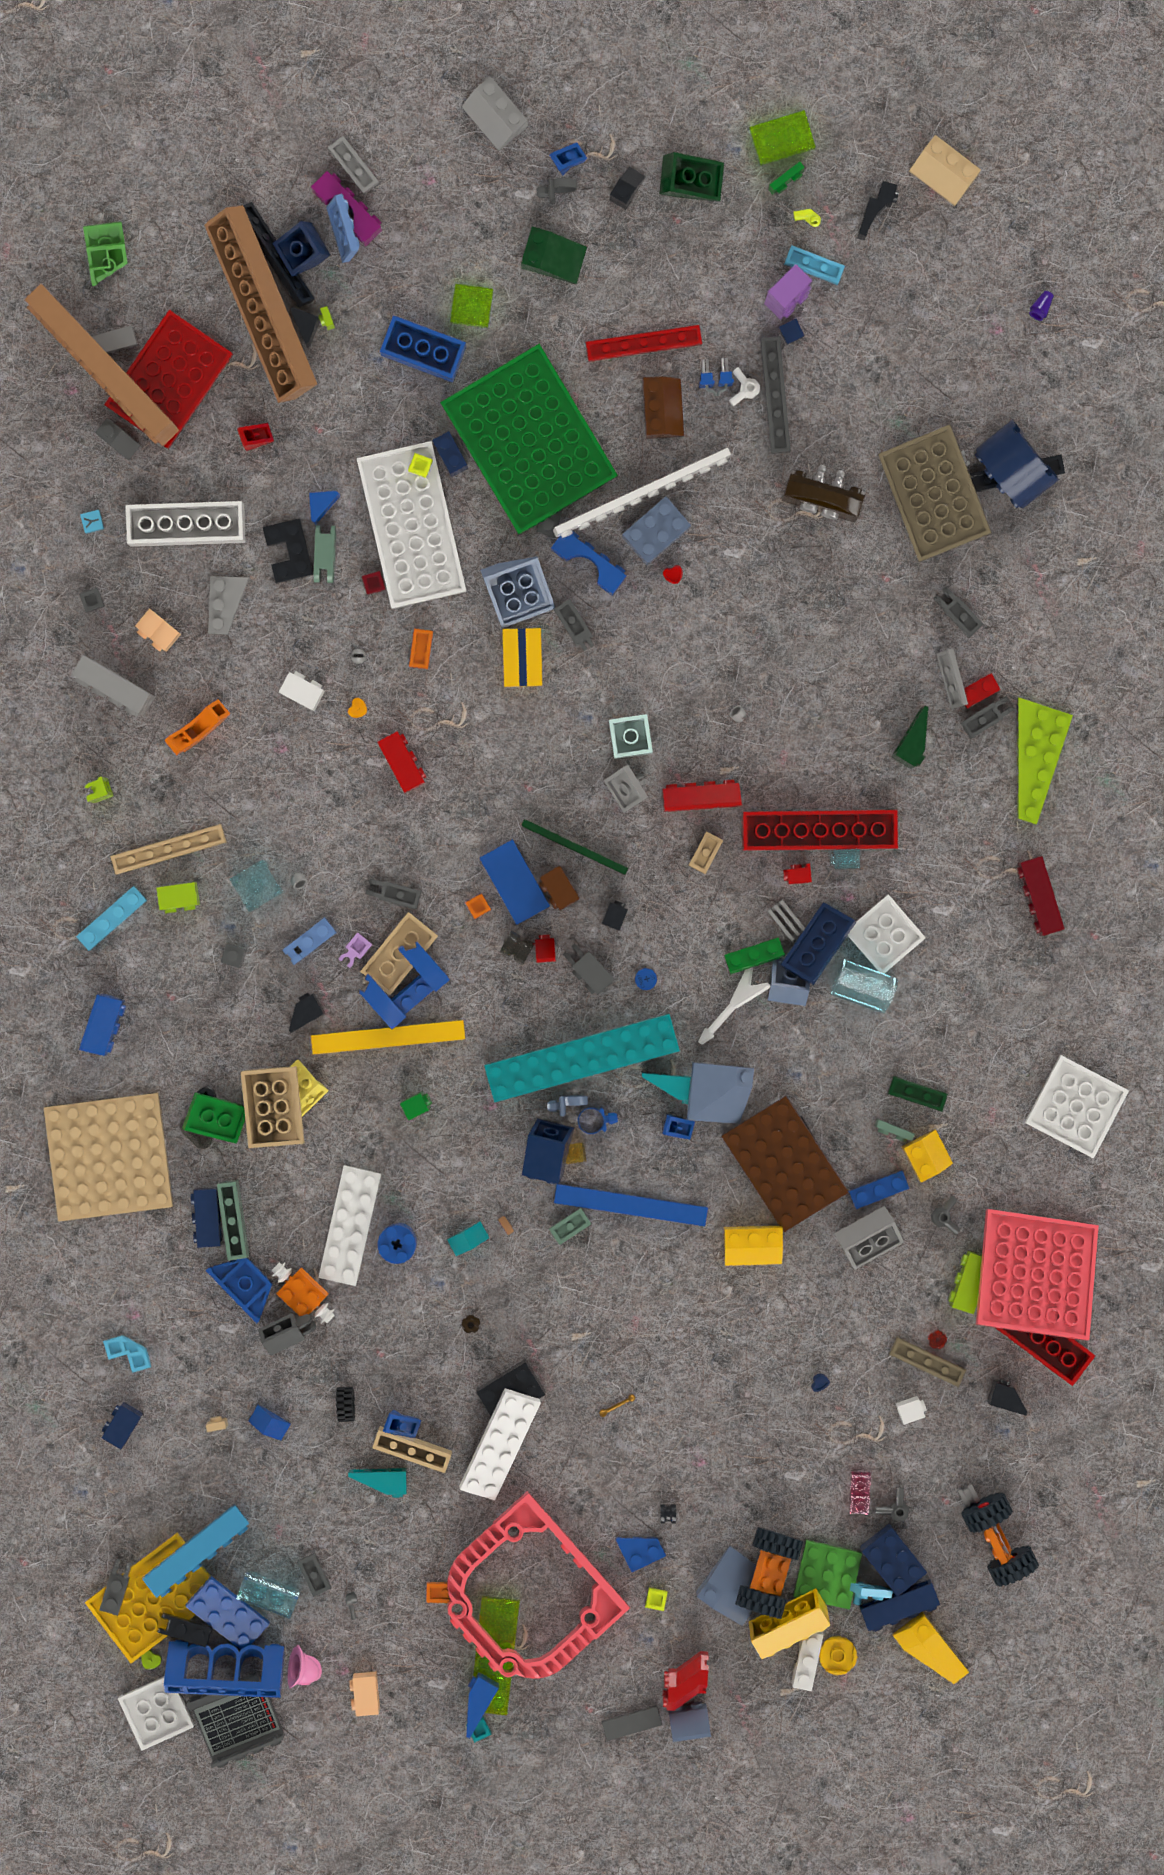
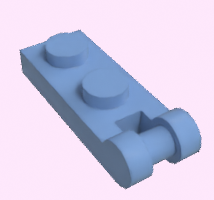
M324 917L282 951L285 955H289L292 959V964L295 965L337 932ZM297 946L302 950L300 954L294 951V948Z

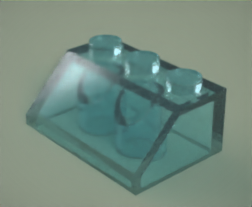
M843 960L830 995L884 1014L893 1000L898 987V979Z
M247 1570L236 1599L290 1619L301 1590L278 1582L275 1579L262 1576L257 1572Z

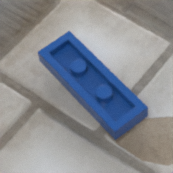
M900 1170L849 1191L855 1209H859L907 1190L909 1186L903 1171Z

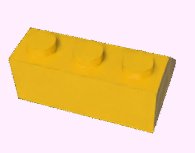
M782 1226L724 1227L725 1266L782 1264Z

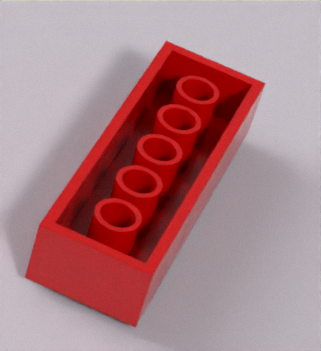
M996 1328L1071 1386L1076 1383L1096 1356L1072 1338Z

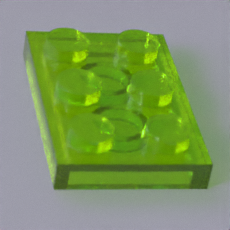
M805 110L749 127L760 166L816 148Z

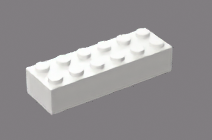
M242 501L126 505L127 544L130 547L246 543L244 503Z

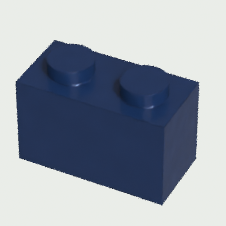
M449 431L432 440L451 477L468 469L467 463Z
M125 1402L121 1406L117 1405L111 1414L114 1416L112 1421H107L102 1429L104 1433L102 1439L120 1450L126 1444L143 1415L142 1412Z

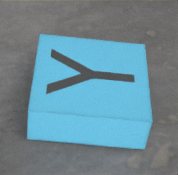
M100 510L80 514L86 534L105 529Z

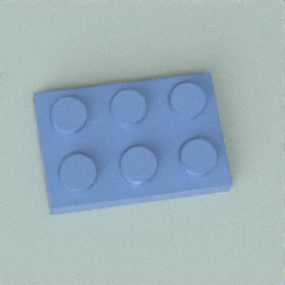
M343 194L334 196L326 209L342 263L350 262L359 250V240L353 232L354 223L349 218L348 202L344 200Z

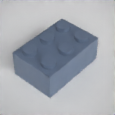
M665 496L622 534V538L647 566L691 528V524Z

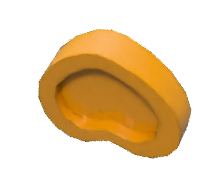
M354 698L352 706L348 709V714L353 718L363 717L367 713V706L362 699Z

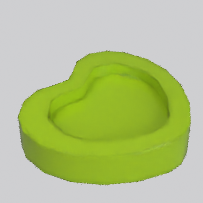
M149 1650L142 1655L141 1661L145 1669H154L160 1665L162 1658L159 1654H154L152 1650Z

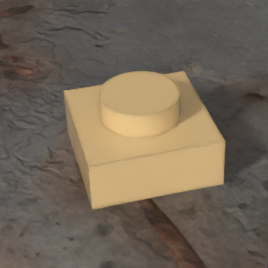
M221 1416L210 1418V1421L206 1424L207 1432L226 1429L228 1426L227 1418L222 1419Z

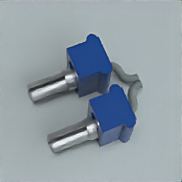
M721 358L722 371L719 375L718 386L724 388L720 389L717 393L709 389L714 387L715 381L713 380V373L709 372L708 359H706V372L705 359L702 360L703 372L700 375L699 388H706L714 396H720L721 392H724L727 387L733 385L732 371H728V358H725V369L724 358Z

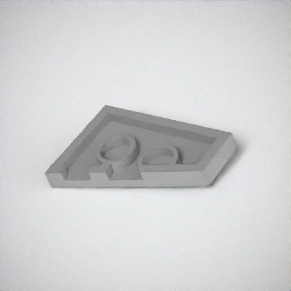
M210 576L208 634H229L245 587L248 584V577Z

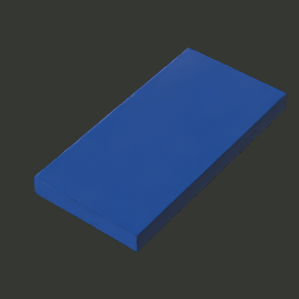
M513 839L480 857L483 866L516 925L550 907Z

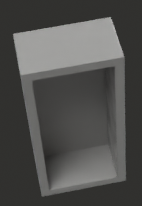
M82 655L71 674L76 677L75 682L86 688L90 685L93 687L91 689L92 692L103 698L107 695L109 702L119 707L124 705L126 707L125 711L136 717L138 715L145 716L155 699V696L85 655Z

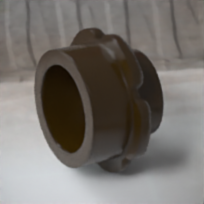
M467 1315L461 1323L464 1328L463 1330L468 1334L471 1332L476 1333L479 1330V1318L474 1315Z

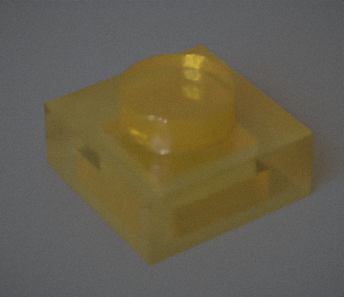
M584 1143L570 1144L566 1164L587 1162Z

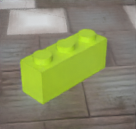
M967 1251L966 1255L963 1254L960 1265H962L961 1272H957L954 1280L956 1284L955 1290L950 1292L948 1298L952 1308L974 1315L978 1304L982 1255Z

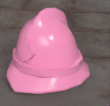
M297 1645L291 1652L288 1664L289 1688L297 1684L310 1685L312 1682L317 1681L322 1674L320 1662L316 1658L303 1653L300 1646Z

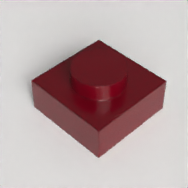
M380 571L362 576L367 595L386 590Z

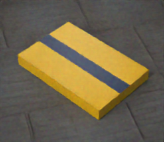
M541 628L503 629L504 687L542 686Z

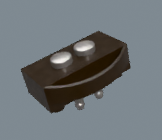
M824 465L818 467V472L812 479L806 478L807 473L800 470H795L794 474H790L782 497L783 502L800 506V509L805 512H820L822 516L836 520L840 518L855 523L859 518L865 495L861 494L862 489L851 486L849 490L843 489L842 478H844V471L839 470L837 472V477L831 485L824 483V472L826 471V466Z

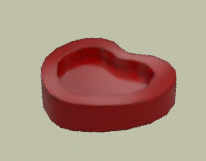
M674 565L672 568H665L663 576L668 582L678 584L683 577V570L679 565Z

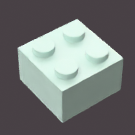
M647 714L609 720L614 759L653 753Z

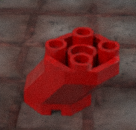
M707 1651L698 1652L676 1669L668 1668V1671H664V1688L667 1689L663 1690L662 1702L663 1707H666L667 1711H675L698 1693L706 1694L709 1665H707L709 1654Z

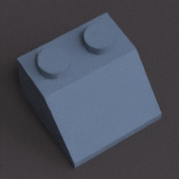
M784 959L774 960L769 985L771 987L768 990V1001L806 1006L810 983L783 968L781 963Z
M693 1702L690 1706L682 1705L675 1711H669L673 1742L711 1737L706 1703Z

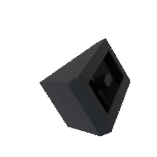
M292 307L290 311L308 348L312 344L320 319L318 316Z

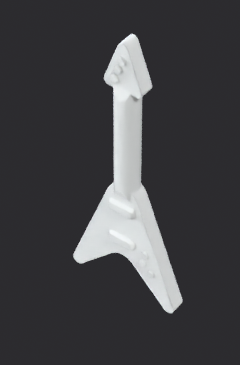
M753 967L745 970L730 1004L708 1029H704L698 1043L702 1045L712 1039L715 1031L736 1008H739L771 987L768 983L751 986Z

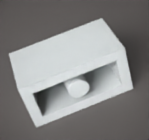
M297 671L294 674L289 672L279 693L315 711L325 692L321 689L323 685L314 680L311 683L304 680L306 676Z

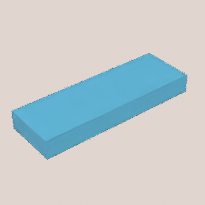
M791 245L784 265L789 267L797 264L803 272L838 285L845 268L842 264Z

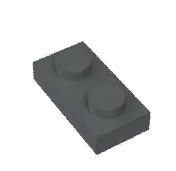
M315 1553L297 1561L313 1597L331 1589V1585Z

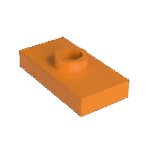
M414 628L409 667L428 670L433 631Z

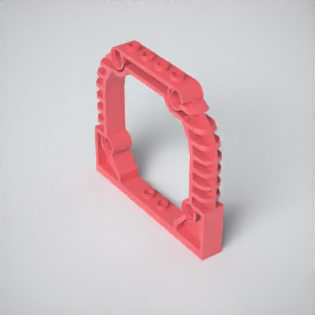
M528 1491L493 1521L490 1527L457 1556L448 1575L447 1588L450 1601L448 1602L447 1609L451 1617L450 1622L456 1629L460 1627L463 1630V1637L469 1643L473 1642L477 1646L475 1649L482 1658L486 1656L490 1661L488 1665L494 1672L498 1670L504 1677H512L517 1674L524 1678L539 1679L557 1673L630 1609L624 1599ZM511 1527L519 1529L515 1536L508 1534V1530ZM549 1528L562 1542L560 1547L566 1554L571 1553L575 1557L573 1559L574 1563L579 1568L584 1567L596 1583L592 1586L590 1606H585L580 1611L579 1617L581 1622L546 1654L539 1658L523 1659L513 1649H502L472 1616V1603L464 1589L467 1578L475 1567L506 1540L517 1542L523 1537L525 1532L543 1533ZM455 1604L462 1606V1610L458 1613L452 1611V1607ZM587 1613L595 1615L592 1621L588 1622L584 1619ZM505 1662H512L513 1667L510 1670L503 1668Z

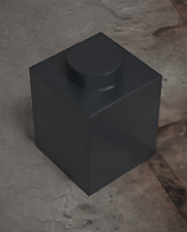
M616 900L614 904L610 902L602 924L620 931L628 911L625 908L626 904Z

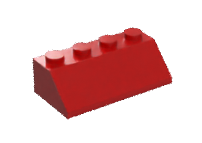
M723 780V784L717 785L715 781L704 782V786H696V783H685V787L678 788L677 784L666 785L665 789H662L663 812L742 806L740 785L735 783V780Z

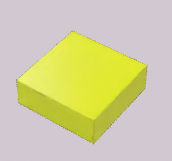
M414 453L408 472L427 478L433 459Z
M649 1587L645 1608L664 1611L668 1592Z

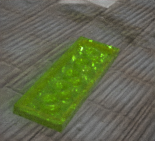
M482 1596L479 1624L502 1649L509 1648L515 1650L520 1600ZM476 1651L473 1676L476 1677L480 1672L499 1683V1689L485 1713L507 1716L511 1677H504L498 1670L494 1672L488 1665L490 1661L486 1656L482 1658ZM509 1661L503 1664L505 1670H510L513 1667V1663Z

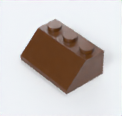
M664 376L643 377L646 439L684 437L681 379Z

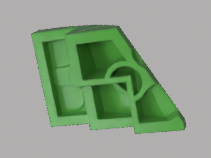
M122 221L83 226L92 286L97 285L100 281L128 264Z

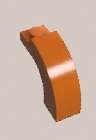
M218 699L206 706L197 717L180 730L168 736L164 741L176 755L183 751L186 752L216 729L230 715V712Z

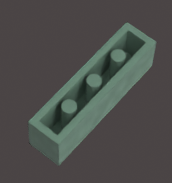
M239 1180L219 1182L217 1184L227 1259L229 1261L247 1258L249 1256Z

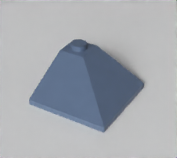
M537 556L498 563L480 570L502 628L555 608Z
M692 1062L687 1120L740 1124L752 1090L754 1068Z
M729 1546L697 1589V1597L714 1610L743 1626L753 1611L740 1607L735 1602L740 1585L751 1586L756 1564Z

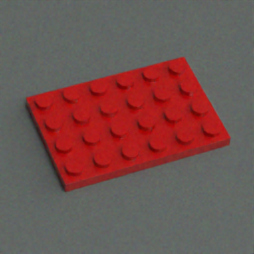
M171 310L166 313L126 372L179 429L164 445L168 450L234 355ZM109 397L104 405L141 430L123 409Z

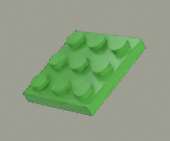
M806 1540L793 1597L797 1598L817 1589L825 1604L850 1610L853 1597L850 1586L851 1583H856L862 1552Z

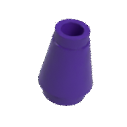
M1044 291L1030 307V316L1038 321L1046 318L1054 295L1049 291Z

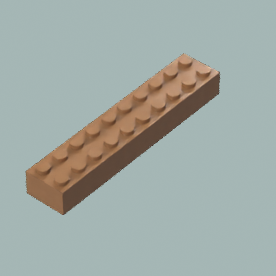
M244 206L226 207L204 224L278 403L295 400L316 386V379Z
M42 284L24 299L29 304L26 308L155 444L159 442L164 446L179 431L172 421Z

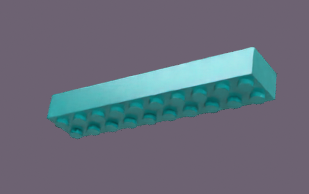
M668 1013L485 1064L484 1067L495 1103L679 1052L680 1049L671 1017Z

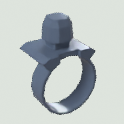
M562 1095L559 1097V1102L557 1100L547 1102V1109L551 1112L559 1110L560 1116L566 1115V1106L588 1105V1096Z

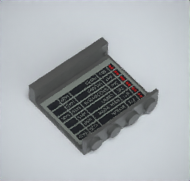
M260 1671L240 1678V1681L261 1682L262 1676ZM199 1694L189 1698L186 1703L188 1710L193 1711L211 1756V1768L216 1766L218 1768L224 1767L228 1764V1761L233 1759L239 1761L245 1758L248 1753L253 1752V1754L263 1751L266 1746L271 1745V1747L279 1745L284 1738L285 1733L270 1697Z

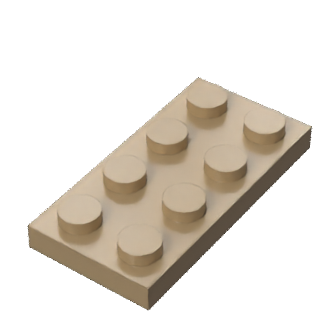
M408 912L360 972L365 976L369 974L388 995H391L413 968L398 948L404 946L405 951L416 948L415 942H418L427 951L438 935Z

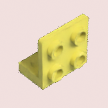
M296 1060L290 1067L297 1066L301 1113L303 1116L328 1092V1089L313 1077L300 1060Z

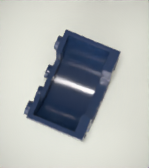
M1012 419L979 445L974 455L980 463L983 462L986 469L984 471L987 476L997 481L996 487L1002 494L1006 493L1011 498L1010 501L1015 508L1020 507L1023 509L1060 479L1051 467L1044 463L1023 436V431Z

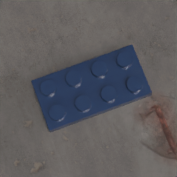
M823 902L781 963V966L814 985L856 924V921Z

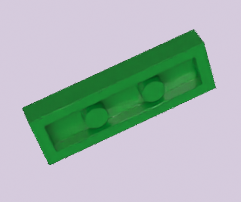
M778 937L725 954L724 957L730 974L783 958L785 954Z

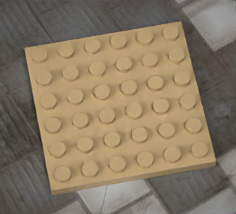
M159 1093L44 1107L58 1222L173 1207Z

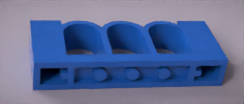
M181 1640L169 1641L163 1685L165 1693L281 1698L285 1659L284 1646L271 1644L270 1646L265 1645V1649H262L256 1645H249L242 1648L239 1652L233 1645L221 1644L212 1651L208 1645L207 1647L196 1644L189 1646L188 1642ZM197 1654H203L209 1658L207 1680L186 1679L189 1660ZM225 1655L234 1657L236 1659L234 1681L213 1680L214 1667L218 1658ZM253 1656L259 1657L263 1661L261 1682L240 1681L241 1667L245 1659Z

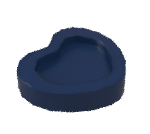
M816 1374L813 1377L811 1388L814 1392L822 1391L830 1384V1381L826 1375Z

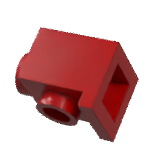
M810 863L805 864V868H802V864L790 865L791 869L783 870V879L787 881V885L812 882Z

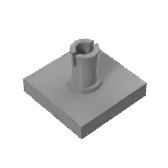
M629 765L624 766L604 780L623 813L648 798L642 788L646 784V779L639 781L644 776L642 774L635 776Z

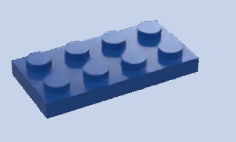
M212 1576L186 1603V1607L213 1627V1629L240 1650L252 1645L270 1624L265 1617Z

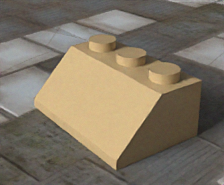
M936 135L931 139L909 170V172L954 206L981 171L980 168Z

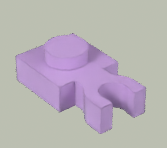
M357 932L346 946L349 951L341 955L339 960L342 961L345 957H349L350 963L347 967L351 968L355 957L361 959L373 944Z

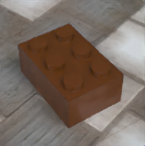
M560 865L540 877L542 881L539 882V885L544 893L548 891L552 898L548 900L554 909L562 910L580 899Z

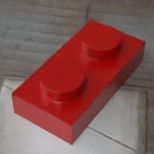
M992 673L964 688L968 702L964 706L967 709L1001 690Z

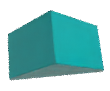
M481 1221L448 1238L447 1241L455 1256L472 1250L490 1237Z

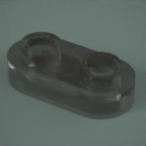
M186 1117L181 1120L180 1130L197 1148L206 1149L211 1146L213 1142L212 1137L206 1136L207 1141L202 1142L200 1140L202 1135L183 1130L182 1127Z

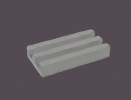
M783 899L767 911L790 941L794 940L804 931L805 927ZM782 905L783 908L794 920V922L798 925V927L800 928L798 931L789 921V919L785 916V914L781 911L779 906ZM774 910L779 913L794 932L792 936L773 913Z

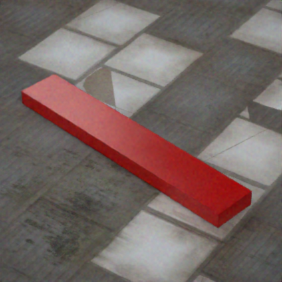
M700 325L587 341L588 362L702 345Z

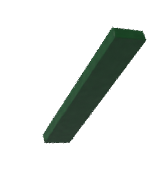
M526 819L523 820L522 827L623 875H626L629 869Z

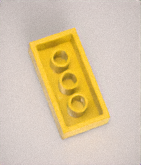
M817 1589L787 1602L781 1619L763 1614L749 1621L751 1642L761 1659L771 1657L782 1649L790 1648L794 1643L806 1640L811 1635L822 1632L830 1626L827 1605Z

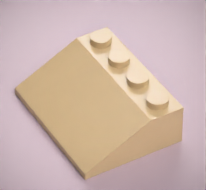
M297 1066L241 1071L248 1148L304 1144Z

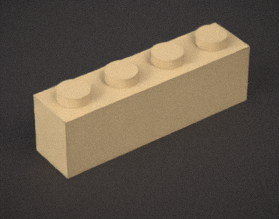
M379 1427L373 1449L443 1473L446 1472L452 1454L451 1450L416 1438L383 1432L384 1427Z

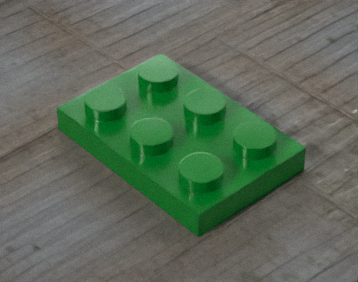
M195 1092L182 1128L185 1131L237 1144L245 1122L244 1105Z

